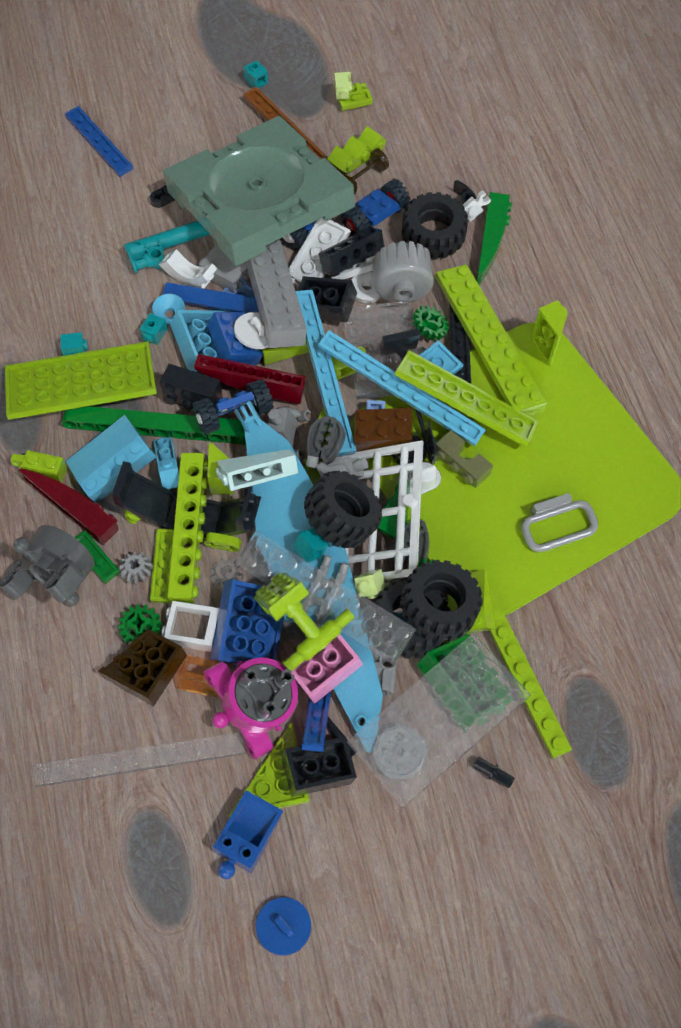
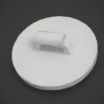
M258 312L246 313L236 320L234 333L239 342L253 349L269 348L264 332L265 326L262 324Z

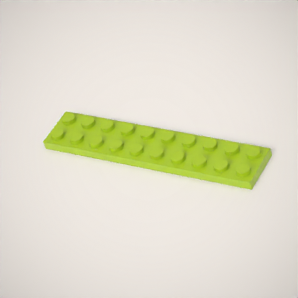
M467 264L436 272V280L506 404L512 406L515 412L521 411L523 413L545 407L547 401Z

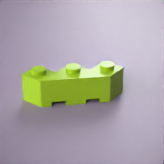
M367 126L358 139L352 135L343 149L336 145L327 160L346 174H349L369 161L371 151L375 148L383 150L387 140Z

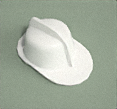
M422 462L421 494L438 487L441 481L440 472L436 469L435 465L427 462ZM407 471V479L411 485L410 494H412L413 471Z

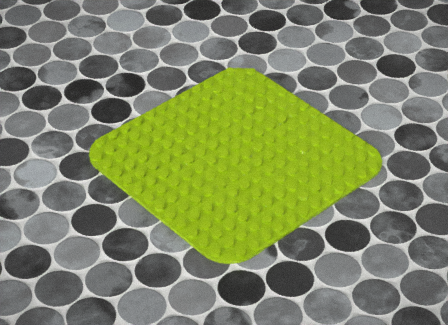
M535 323L522 324L506 332L547 401L545 407L525 412L526 415L539 421L527 447L518 444L507 436L453 408L486 429L475 447L465 441L464 449L460 456L464 459H473L480 454L493 465L491 474L475 488L467 484L461 475L453 472L446 462L437 458L433 465L440 472V484L433 490L421 494L420 519L426 523L430 540L428 560L431 561L433 558L434 560H440V562H444V560L451 561V564L456 565L457 563L462 566L463 570L467 569L470 573L480 569L487 570L488 582L505 616L666 523L681 508V479L677 472L563 333L553 365H548L531 340ZM477 350L470 351L471 384L505 402ZM391 393L376 400L385 401V409L411 407L413 435L418 436L424 441L415 408ZM421 413L424 426L427 421L430 422L436 444L449 430ZM354 416L353 419H352V421H351V423H350V428H351L352 436H353L354 443H355V416ZM428 453L423 462L430 463ZM392 454L381 456V468L398 465L394 461ZM374 458L366 459L368 462L366 470H372ZM400 473L380 476V490L387 500L390 497L392 498L395 493ZM570 493L572 498L571 502L582 500L591 505L598 520V528L593 535L545 552H535L526 544L521 527L523 521L532 516L530 510L533 505ZM411 507L408 509L407 524L411 522ZM576 508L532 523L529 526V530L534 542L541 545L588 529L590 521L584 509Z

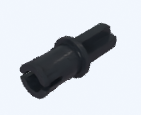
M480 756L473 766L474 769L488 776L489 780L492 778L507 788L511 787L515 779L499 769V765L495 766Z

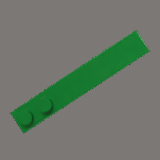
M494 192L489 194L491 201L487 206L477 277L479 285L492 267L502 243L506 225L509 226L511 215H507L508 212H511L512 202H509V194Z

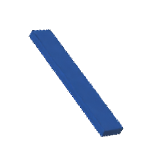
M79 106L65 113L66 118L119 177L133 170V165Z
M166 282L162 295L175 294L186 305L226 312L259 313L255 297Z

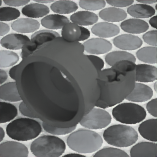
M50 525L39 526L29 540L23 537L17 538L13 543V548L16 552L22 554L21 557L23 559L18 560L0 581V587L11 599L16 600L25 593L33 581L41 582L57 602H65L66 605L71 607L77 605L79 595L75 591L95 565L89 551L73 536Z

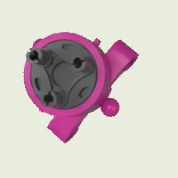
M254 658L245 663L240 661L237 663L238 668L233 674L227 665L221 661L204 671L206 681L214 688L223 702L224 713L218 712L213 716V725L222 729L230 721L233 726L238 727L246 743L248 753L256 760L273 749V744L266 732L273 729L277 732L282 730L280 725L293 713L298 700L297 681L294 678V674H291V670L273 659Z

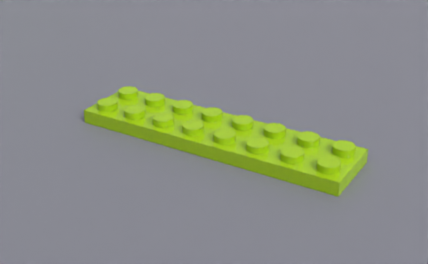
M410 350L394 374L525 447L530 443L539 421L521 411L515 412L512 406Z

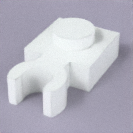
M483 190L478 193L476 199L471 197L463 204L470 222L483 211L481 207L489 204L491 201L488 196L483 199L486 196Z

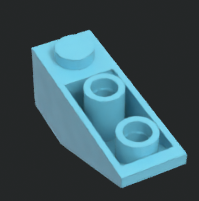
M172 437L153 440L162 486L167 489L178 487L179 469Z

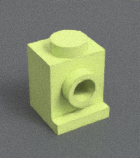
M351 72L334 73L336 99H349V92L352 91Z

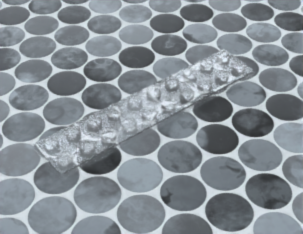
M257 530L235 562L236 565L268 585L272 582L271 579L279 572L281 574L285 572L300 580L309 593L300 602L305 609L325 622L331 619L334 620L347 608L354 615L355 619L342 628L341 631L393 665L416 631L411 625Z

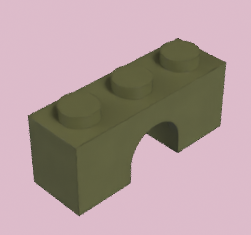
M450 430L436 443V452L439 453L437 458L446 462L453 472L461 475L467 484L476 488L491 474L493 465L480 454L473 459L462 458L460 453L464 449L465 441Z

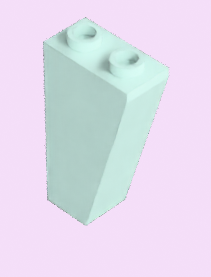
M290 449L217 461L218 468H216L218 479H221L223 485H226L230 491L298 473L296 456Z

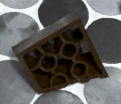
M148 629L134 640L127 650L121 655H116L109 665L103 666L98 672L124 691L155 706L187 654L182 646Z

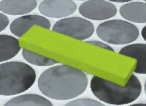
M157 529L150 594L151 603H170L168 588L174 529Z

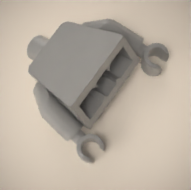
M287 406L271 409L268 414L267 425L287 439L291 446H293L297 424L296 418L300 422L310 421V419L306 418V415L311 414V411L299 412L298 409ZM302 449L296 450L295 453L300 461L303 460L300 456L305 454Z
M308 456L306 461L308 467L317 468L321 477L327 472L346 471L350 475L354 474L360 478L364 476L363 470L368 468L367 460L365 458L359 459L358 457L342 459V456H337L328 465L322 462L318 464L319 457Z

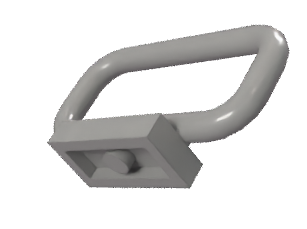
M570 493L533 505L530 510L532 516L526 518L521 527L526 544L535 552H545L593 535L598 528V520L591 505L582 500L571 502ZM576 508L585 510L590 521L588 529L541 545L534 542L529 530V526L532 523Z

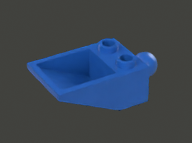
M247 790L213 846L214 853L227 860L218 867V874L222 879L227 880L234 876V865L252 874L283 814V810ZM227 839L232 842L230 846L224 845ZM245 850L251 853L249 857L242 855Z

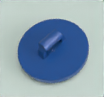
M281 897L271 900L261 909L257 917V937L262 946L270 953L279 956L292 955L301 950L310 937L311 919L309 913L295 899Z

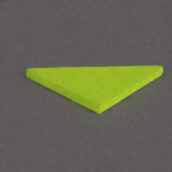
M293 723L289 724L285 733L280 737L272 752L246 788L247 791L279 809L310 802L308 794L291 797L281 759L285 749L298 747ZM236 806L234 807V809L232 810V812H230V814L228 815L229 818L231 817L232 813L234 812Z

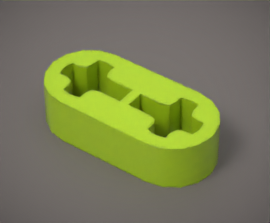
M210 532L206 534L204 544L213 549L239 552L242 540L234 536Z

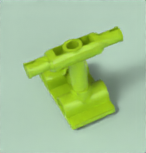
M279 572L271 579L272 582L269 585L260 587L255 592L256 595L253 598L276 621L285 614L288 618H292L307 636V639L297 646V651L287 660L283 661L286 668L293 672L302 662L310 661L314 655L339 636L342 632L341 629L354 620L355 617L346 608L334 620H328L318 628L305 612L300 602L309 595L303 583L285 572L282 574Z

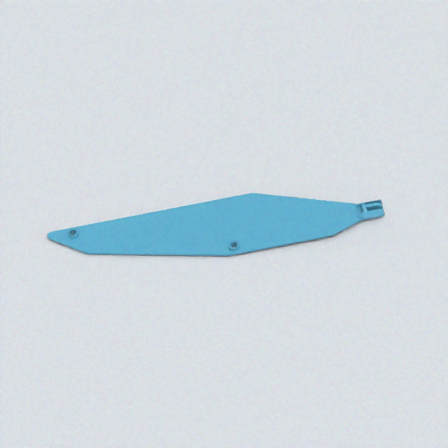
M248 401L246 403L253 416H251L244 404L240 406V409L246 420L238 409L234 410L245 431L247 456L290 449L296 456L298 468L297 474L252 485L254 494L261 497L255 519L257 544L274 576L279 572L281 574L285 572L300 580L309 593L318 575L317 573L324 555L332 557L326 579L335 582L341 563L346 562L349 564L346 549L342 548V546L336 547L331 542H327L328 547L323 556L307 564L293 547L299 532L314 528L309 525V519L306 518L304 509L305 496L314 485L290 442L263 422L251 401ZM349 565L346 580L325 622L331 619L334 620L346 608L355 617L354 620L341 629L340 635L358 655L363 665L337 685L334 691L365 750L372 753L377 741L383 692ZM321 585L317 597L327 600L331 589ZM307 596L302 601H300L302 605L303 602L306 600ZM312 604L313 606L308 615L314 622L322 607ZM364 718L365 724L361 726L360 720Z

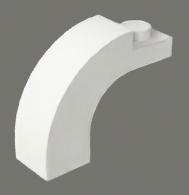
M177 249L169 252L159 264L164 271L178 282L186 286L203 289L213 279V273L217 270L213 264L199 267L190 263Z

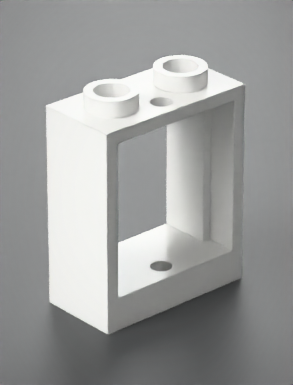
M172 601L171 607L167 609L166 619H168L167 626H163L162 636L183 648L211 652L219 608ZM178 611L210 616L204 640L172 635Z

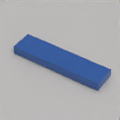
M331 691L315 704L309 697L302 750L319 752L324 750Z

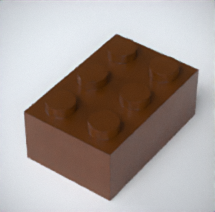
M411 407L355 410L356 452L413 442Z

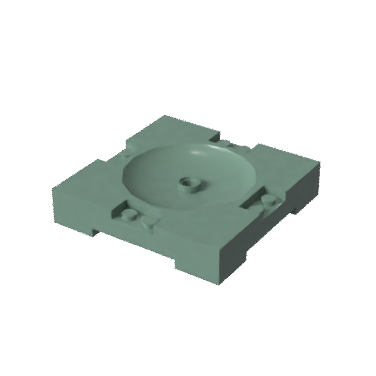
M280 116L237 135V142L231 143L220 150H216L213 153H210L208 149L163 170L168 193L184 210H189L217 241L219 249L235 266L266 252V245L320 218L328 221L355 207L353 184L325 158L320 159L307 147L306 140Z

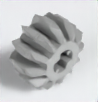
M134 550L133 555L126 554L127 559L121 558L122 565L119 566V570L122 572V578H126L129 584L134 580L135 584L138 585L139 580L146 581L145 576L151 577L150 570H153V565L150 563V557H145L143 551L138 555L137 551Z

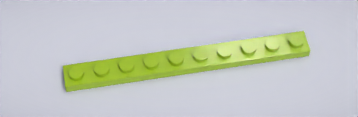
M489 584L496 629L489 630L551 758L555 759L571 752L572 748Z

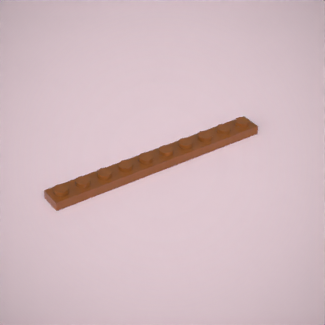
M257 87L244 93V99L266 121L277 116L282 117L306 140L307 147L320 159L325 158L327 160L328 157ZM331 163L342 175H345L337 166Z

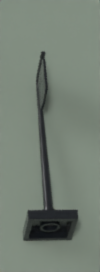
M419 329L382 336L381 356L397 353L402 362L408 350L417 349L420 338ZM415 409L421 433L427 447L428 457L433 465L439 453L436 452L431 425L427 421L424 426L421 412Z

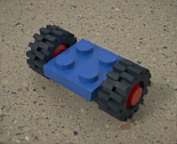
M396 178L390 180L381 187V191L378 189L374 190L356 202L354 208L341 214V222L345 228L351 231L350 236L369 228L370 224L376 226L410 204L409 192L406 191L407 188L405 186L403 187L402 182L398 179L396 180Z

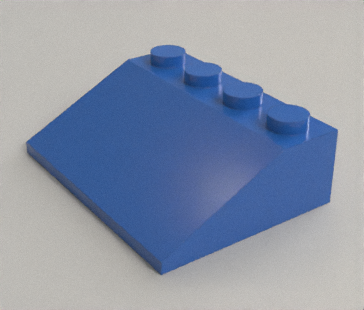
M234 579L225 580L210 660L238 665L237 663L240 661L245 663L254 658L277 659L284 616L276 621L253 598L256 595L255 592L262 586Z

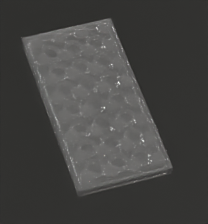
M473 633L356 733L347 743L403 809L530 697V693Z

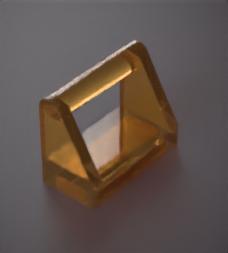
M187 655L178 673L177 689L217 698L218 693L208 684L204 674L188 671L190 664L210 668L219 662Z

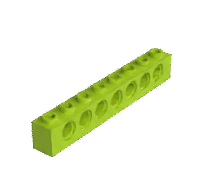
M181 453L168 599L171 604L172 601L195 604V598H198L199 587L196 586V581L200 579L198 560L202 559V549H199L200 542H203L201 524L205 523V513H202L203 506H206L204 489L208 488V478L205 477L206 472H208V460H206L204 453ZM192 473H198L196 476H191ZM191 490H197L195 493L189 494ZM195 507L193 511H187L189 508ZM188 525H194L192 529H186ZM192 543L189 548H184L185 544ZM185 561H191L188 566H182ZM185 579L189 580L186 585L180 584Z

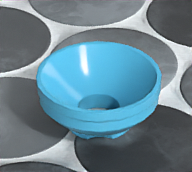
M164 294L154 301L152 310L154 315L166 319V323L169 324L174 316L166 317L165 313L168 311L176 313L177 310H185V304L175 294Z

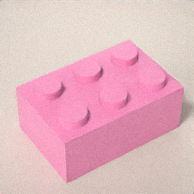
M339 635L324 649L314 655L310 661L302 662L291 674H294L295 680L315 704L363 664L349 644Z

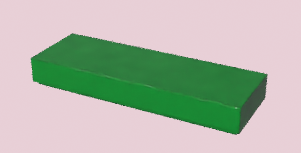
M85 530L75 537L93 557L95 565L92 570L104 584H107L121 573Z

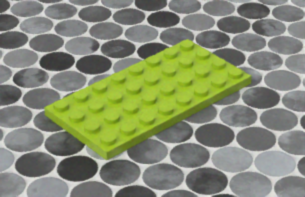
M149 341L5 365L6 415L8 420L157 394Z

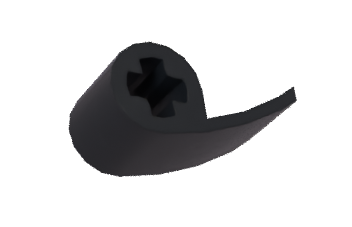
M459 180L454 181L453 191L461 195L460 203L462 205L471 197L476 199L475 193L467 185Z

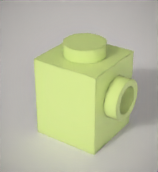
M382 569L364 572L355 578V589L359 592L360 598H376L386 586Z

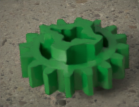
M426 305L425 308L420 306L413 313L411 318L413 320L412 325L416 326L415 329H419L420 336L425 335L426 340L429 337L432 341L436 339L441 340L448 333L449 329L447 326L449 321L444 320L446 316L441 315L440 310L435 311V307L430 309L429 305Z
M137 604L136 609L129 606L130 612L123 611L125 617L119 618L121 623L118 625V629L121 631L119 634L121 638H125L126 644L130 641L132 643L148 629L161 634V629L159 628L162 626V622L159 620L160 615L159 613L155 614V608L149 610L147 604L143 608ZM140 620H141L142 624H141L140 631H139L138 627H139Z

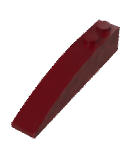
M201 354L197 356L194 369L209 377L218 379L224 384L246 391L248 383L262 379L267 384V389L269 388V393L273 399L301 404L306 376Z
M21 468L19 470L22 478L100 544L104 545L119 531L118 520L111 513L106 514L104 508L96 502L94 504L76 490L55 479Z

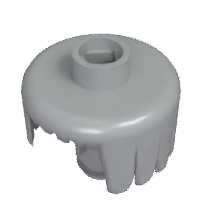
M404 241L388 244L387 249L386 247L381 248L373 258V279L377 294L383 299L394 303L414 302L426 296L434 283L429 250L425 247L423 248V245L419 243L415 247L413 241H409L408 244Z

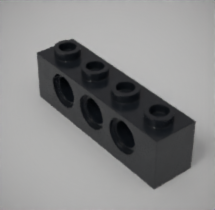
M369 227L318 253L322 273L338 276L340 272L351 269L357 263L364 262L367 258L375 256L381 248L385 247L382 230Z

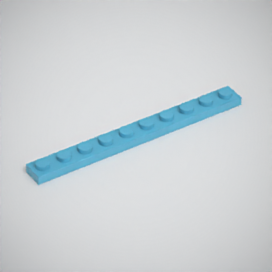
M313 290L296 291L307 328L306 342L326 416L336 418L345 429V441L338 456L355 454L357 450L331 356L318 347L325 334Z
M330 330L320 341L319 348L449 431L452 430L474 447L486 429L427 392L394 375L395 372Z

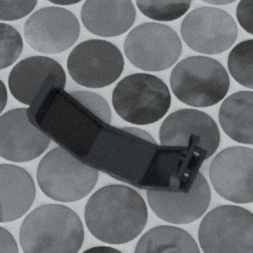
M123 461L112 493L114 503L162 529H174L177 493L136 473L132 469L130 462ZM253 486L244 488L245 497L225 502L206 499V506H203L202 513H205V523L201 524L204 538L210 532L229 536L252 532L261 500L260 496L254 494ZM191 507L187 511L191 512L195 507ZM188 525L186 529H192L194 525Z

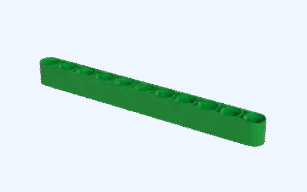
M85 406L64 410L62 425L65 428L103 432L125 415L138 433L143 436L172 437L176 439L246 445L244 428L240 420L218 418L220 430L205 435L198 426L196 416Z

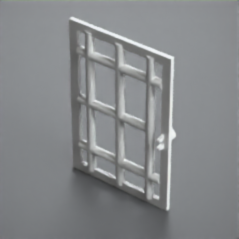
M423 441L342 455V459L354 457L359 459L374 458L373 469L363 471L364 476L358 479L373 477L372 489L378 499L380 476L400 473L398 506L382 509V517L397 515L396 549L376 552V529L369 537L368 553L348 556L349 548H345L349 563L367 561L368 572L375 570V560L395 557L394 571L382 572L384 580L408 578L409 574H412V571L418 566ZM409 451H414V463H408ZM401 453L400 465L381 468V456ZM407 471H413L412 494L406 495ZM406 506L412 508L409 548H404ZM403 556H409V569L403 570Z

